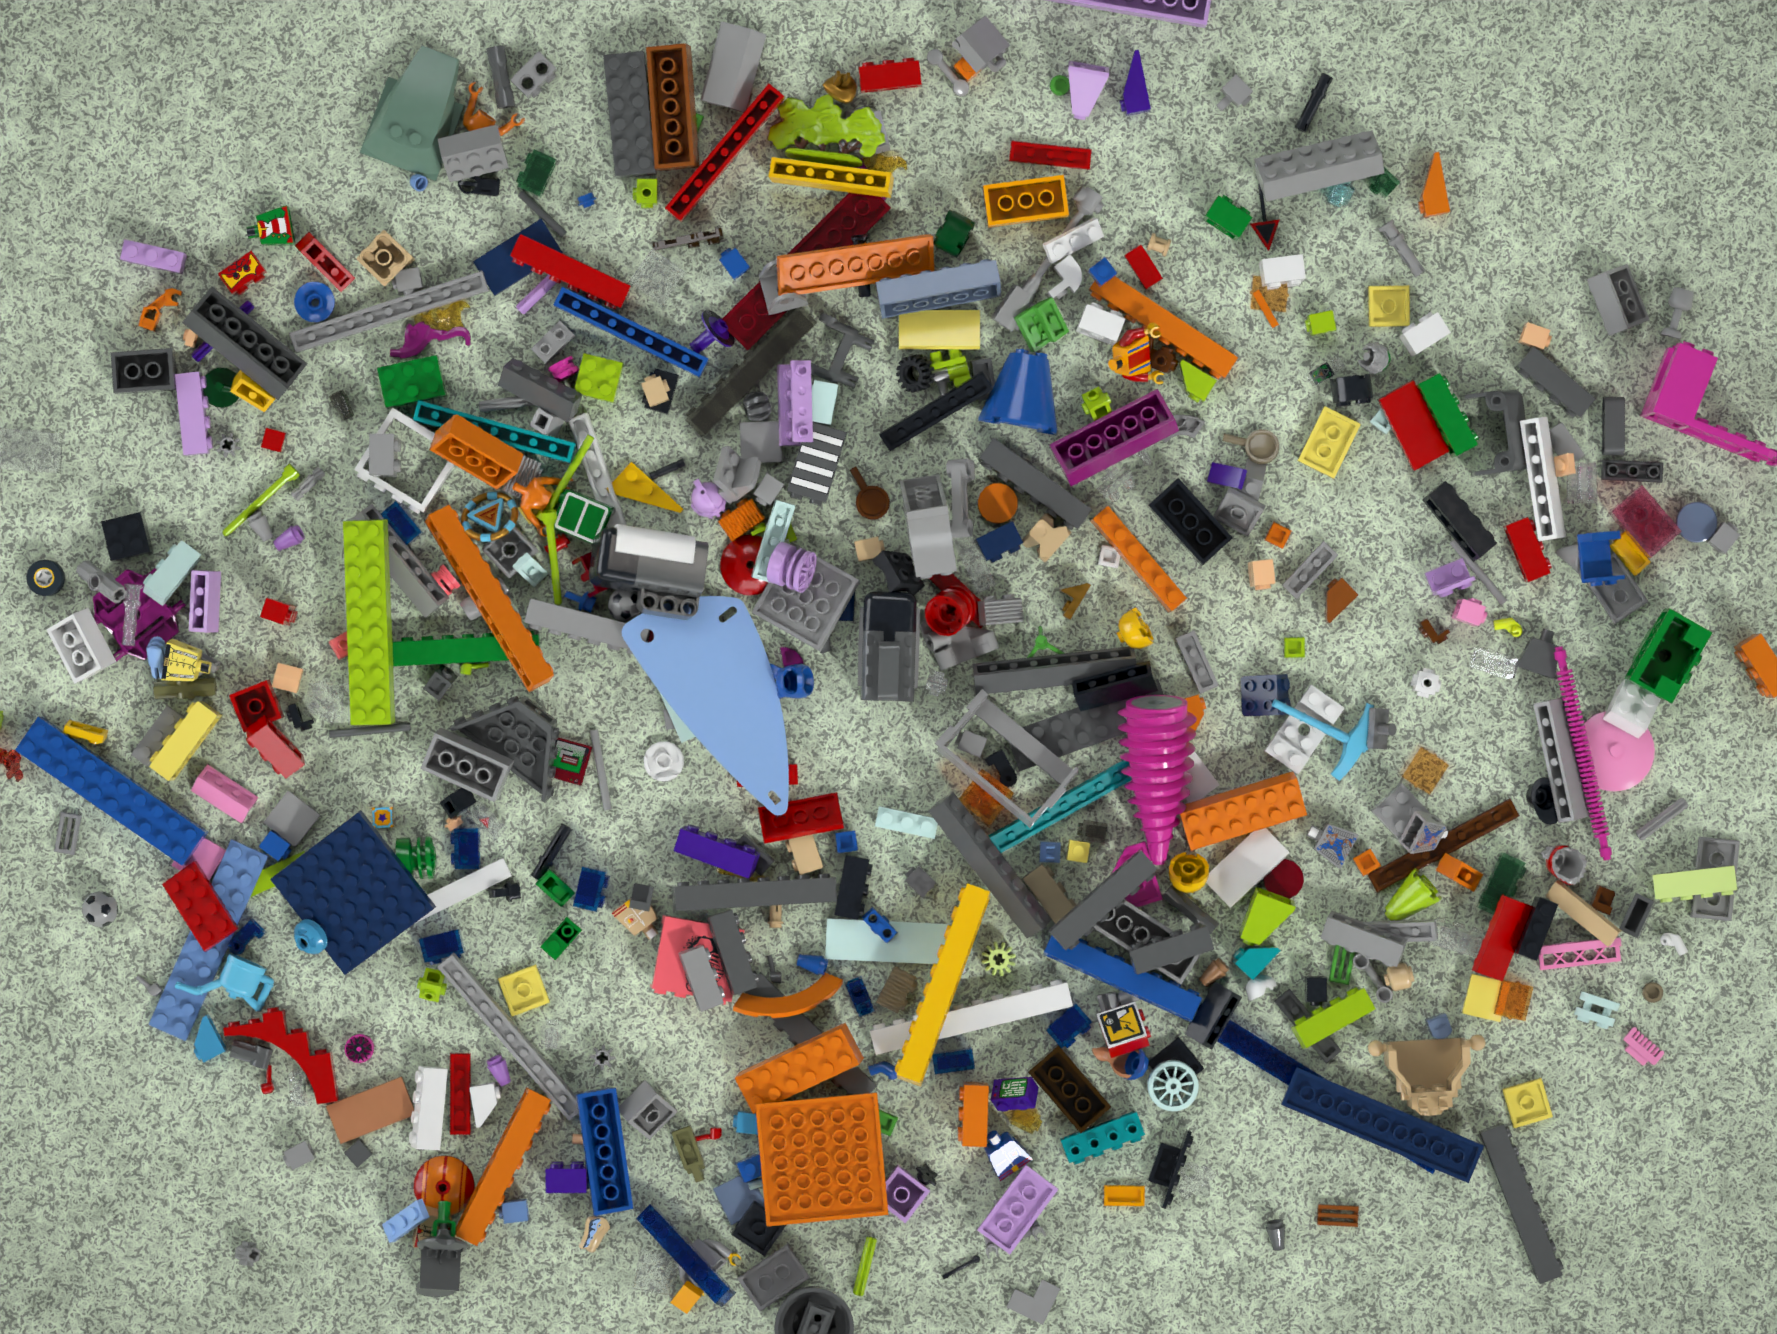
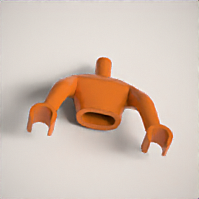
M476 82L469 85L471 96L463 117V125L468 131L492 126L496 123L494 118L480 109L473 115L478 93H481L483 90L482 86L477 92L473 89ZM518 113L514 114L508 123L498 128L500 135L503 136L514 126L523 124L525 118H522L520 123L516 121Z
M535 477L526 487L517 482L512 487L513 490L523 494L520 507L525 517L537 528V533L540 536L547 537L542 532L546 525L538 520L531 509L543 511L546 508L552 493L543 485H558L561 481L560 478Z

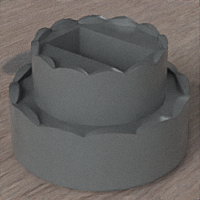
M807 1286L794 1291L782 1302L775 1318L774 1331L775 1334H854V1321L848 1304L838 1293L822 1286ZM816 1314L821 1315L822 1319L820 1321L814 1320Z

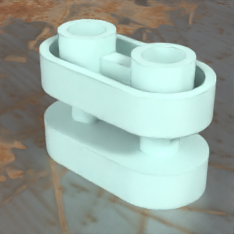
M1581 991L1579 999L1585 1002L1583 1008L1576 1007L1574 1015L1578 1016L1577 1020L1586 1023L1592 1020L1597 1022L1596 1026L1608 1029L1609 1026L1613 1027L1615 1019L1611 1018L1610 1014L1612 1010L1618 1011L1620 1003ZM1592 1004L1604 1007L1602 1014L1590 1011Z

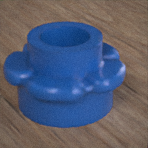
M593 192L578 197L577 199L580 203L578 206L583 205V208L594 205V200L597 198L594 197Z

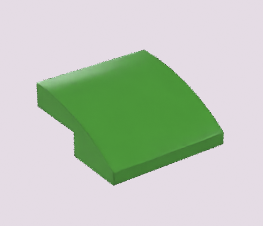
M1049 297L1031 306L1014 317L1031 352H1037L1049 342H1056L1069 332L1053 297Z

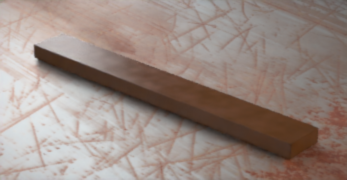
M1509 798L1449 830L1447 837L1441 838L1434 850L1414 854L1408 852L1367 875L1376 892H1379L1407 877L1415 868L1420 870L1441 859L1445 853L1450 854L1516 819L1520 815Z

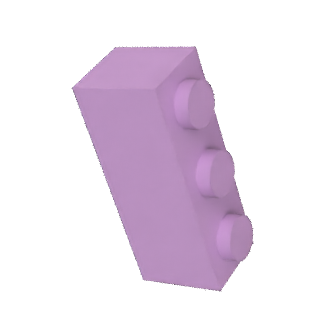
M125 239L120 260L182 275L187 254Z
M191 570L189 631L205 633L219 631L221 571Z

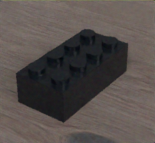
M1179 478L1147 505L1201 566L1233 538Z

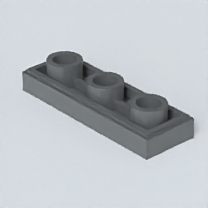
M1602 460L1601 480L1662 483L1663 462ZM1631 467L1636 470L1634 475L1629 472Z

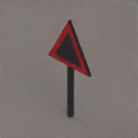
M1258 184L1263 222L1250 223V225L1269 251L1280 219L1267 221L1264 196L1260 184Z

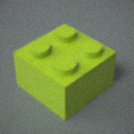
M583 353L575 390L585 397L615 403L624 364Z

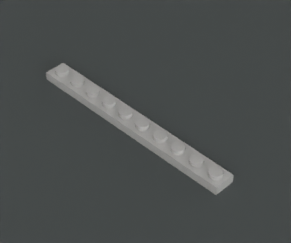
M480 271L289 334L295 352L299 353L488 292L489 289L484 273Z
M453 953L437 966L563 1115L568 1120L577 1115L579 1111L577 1097L457 955Z

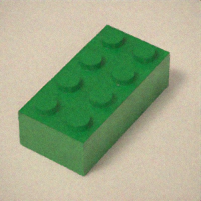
M1439 373L1418 384L1417 387L1449 449L1450 456L1453 458L1477 446L1479 438L1474 429L1470 430L1467 424L1469 419L1466 413L1460 411L1458 407L1460 403L1455 393L1451 394L1448 389L1450 386L1448 379L1445 375L1442 376Z

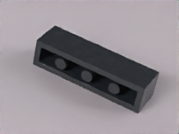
M1444 481L1422 499L1473 562L1481 558L1497 544L1493 534L1483 527L1479 517L1469 510L1468 504L1463 499H1460L1451 484Z
M1150 660L1072 681L1074 697L1080 712L1158 691L1156 675Z

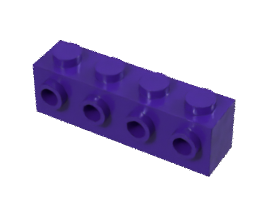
M690 824L680 828L673 850L674 852L745 878H750L754 875L760 853L755 851V848L752 846L744 845L743 847L737 845V841L725 838L724 840L718 838V834L710 831L706 833L699 831V827Z

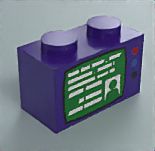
M1032 1077L994 1079L990 1100L997 1111L1005 1112L1008 1110L1035 1108L1039 1087Z

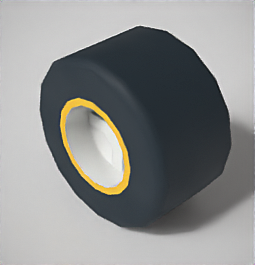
M38 560L28 569L26 580L30 590L35 594L52 596L58 593L64 586L65 573L62 567L54 561Z

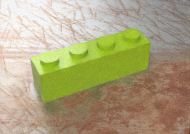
M1356 986L1346 992L1347 996L1342 999L1338 996L1329 1001L1330 1005L1323 1009L1320 1006L1313 1010V1015L1310 1017L1302 1016L1295 1020V1025L1291 1029L1302 1049L1312 1046L1374 1011L1376 1008L1365 988L1358 989Z

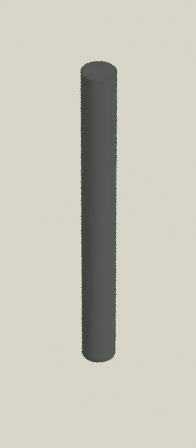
M410 723L329 730V737L337 738L411 731Z

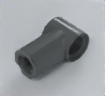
M235 1039L230 1051V1057L249 1062L252 1066L267 1070L273 1049L261 1045L255 1046Z

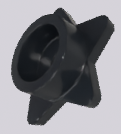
M924 1164L923 1167H916L918 1171L917 1178L922 1184L929 1185L931 1183L933 1186H936L935 1178L938 1175L937 1173L931 1171L927 1164Z

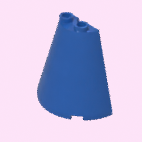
M1016 349V353H1009L993 386V390H991L979 415L978 421L1036 429L1039 433L1056 436L1058 430L1050 364L1047 354L1036 352L1035 355L1028 354V350Z

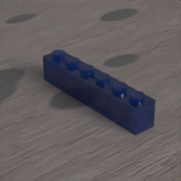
M649 1204L636 1218L715 1304L723 1307L736 1294L733 1288L658 1208Z

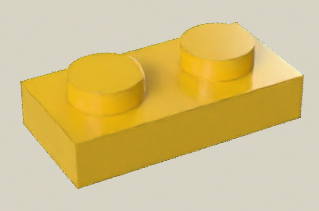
M69 720L64 726L63 733L68 734L71 738H83L92 744H100L107 738L108 730Z

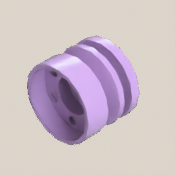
M780 542L775 547L768 563V582L779 586L786 585L787 588L794 589L800 593L804 592L808 588L815 572L816 554L802 548L797 550L793 545Z

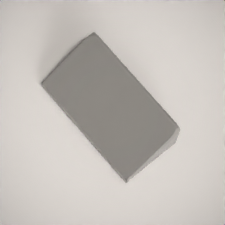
M1562 422L1549 430L1552 448L1558 456L1574 453V462H1576L1585 455Z

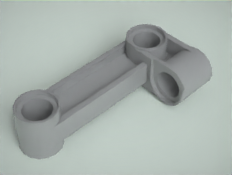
M968 458L948 460L946 470L952 484V520H949L952 538L971 537L973 535V524L971 519H968L967 483L975 479V462Z

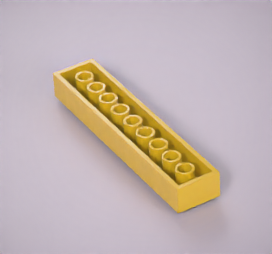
M968 883L966 888L962 887L958 896V901H960L959 907H954L951 915V920H953L952 926L948 925L944 934V939H946L945 945L941 944L937 953L939 961L937 964H933L930 972L932 980L930 983H926L923 991L925 999L923 1002H919L916 1009L918 1018L916 1021H912L909 1028L911 1037L909 1041L905 1040L902 1047L904 1056L902 1060L898 1059L895 1066L898 1079L920 1087L922 1085L991 895L988 890Z

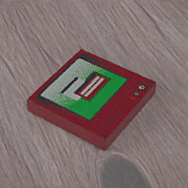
M558 737L555 741V747L558 748V752L553 766H556L554 778L582 786L593 747Z

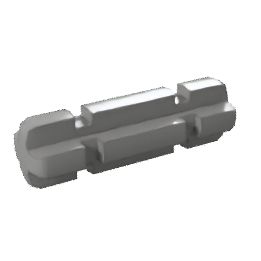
M316 467L312 471L313 474H309L298 485L299 487L291 492L295 500L299 501L304 496V493H307L318 483V479L321 480L325 476V472L321 468Z

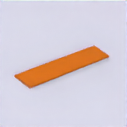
M1257 290L1252 293L1271 327L1278 326L1279 324L1261 292Z

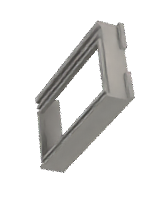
M982 689L966 708L969 711L956 726L950 725L935 742L938 746L937 751L1031 828L1048 807L1051 809L1066 792L1065 787L1077 775L1079 769L1077 767L1072 769L989 701L987 699L988 693ZM974 715H977L1060 784L1032 818L947 748Z

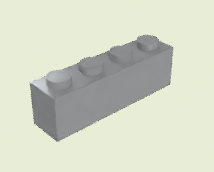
M1331 911L1328 915L1320 938L1330 945H1339L1349 952L1363 954L1367 959L1382 961L1384 965L1389 967L1398 966L1408 940Z

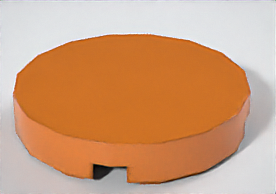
M994 483L985 487L978 498V509L981 516L992 523H1004L1010 520L1018 507V498L1015 492L1009 486L1002 483Z

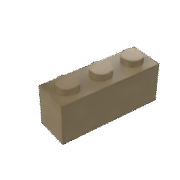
M1041 864L1022 879L1056 924L1076 906V903L1072 898L1069 900L1064 895L1066 889L1060 881L1056 884L1052 876L1055 874L1048 865L1044 867Z

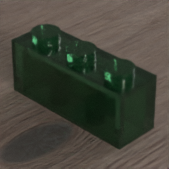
M1501 852L1476 907L1494 915L1501 895L1514 897L1518 889L1516 883L1519 878H1523L1527 868L1524 867L1526 863Z

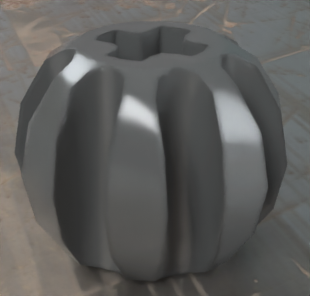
M751 392L744 398V410L750 420L762 421L771 414V405L764 392Z

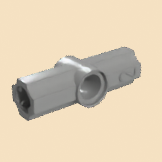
M83 561L77 566L76 572L78 576L88 583L92 591H99L114 603H120L125 598L127 591H125L124 586L115 580L112 573L103 572L90 561Z

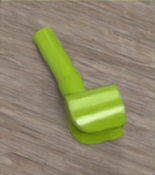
M488 662L478 664L464 663L461 665L460 673L471 675L472 669L489 667Z

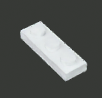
M1094 217L1043 243V247L1049 262L1054 263L1099 240L1104 235L1098 219Z

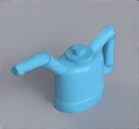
M229 954L219 979L197 987L176 982L175 988L193 995H203L206 992L223 986L226 988L225 991L229 993L228 996L230 998H243L255 1011L260 1012L263 1006H265L271 988L274 986V980L264 975L267 969L243 957ZM262 982L264 986L258 1000H256L253 996L259 983Z

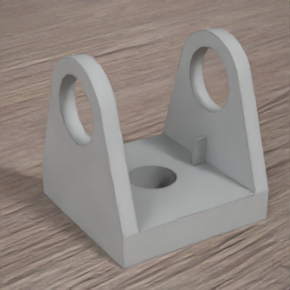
M777 260L771 261L764 266L759 274V279L769 315L808 305L806 294L787 293L778 295L777 266H775L777 265Z

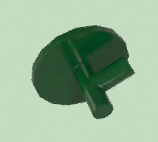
M216 368L206 374L207 387L203 388L204 396L208 397L209 404L225 408L232 406L238 401L239 397L230 392L233 379L236 376L234 371L228 368Z

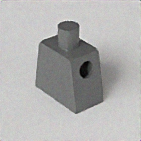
M1543 628L1540 639L1530 637L1515 667L1554 679L1558 660H1555L1554 652L1555 647H1559L1551 643L1555 632Z

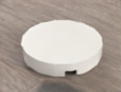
M660 741L651 745L644 756V767L647 773L658 781H670L676 778L684 766V756L681 750L675 744L668 741Z

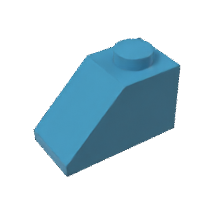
M209 1014L202 1018L194 1043L196 1048L194 1053L198 1060L202 1059L203 1063L227 1051Z

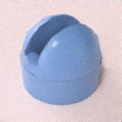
M415 174L410 178V185L413 189L420 192L426 189L428 180L421 174Z

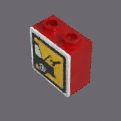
M1135 1002L1097 1014L1111 1058L1150 1046L1148 1038L1151 1037L1148 1025H1143L1142 1021H1145L1142 1009L1138 1010Z

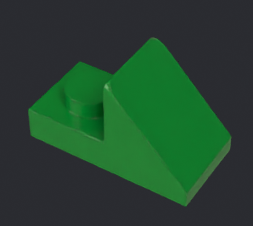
M550 869L535 883L560 907L575 894L574 890Z

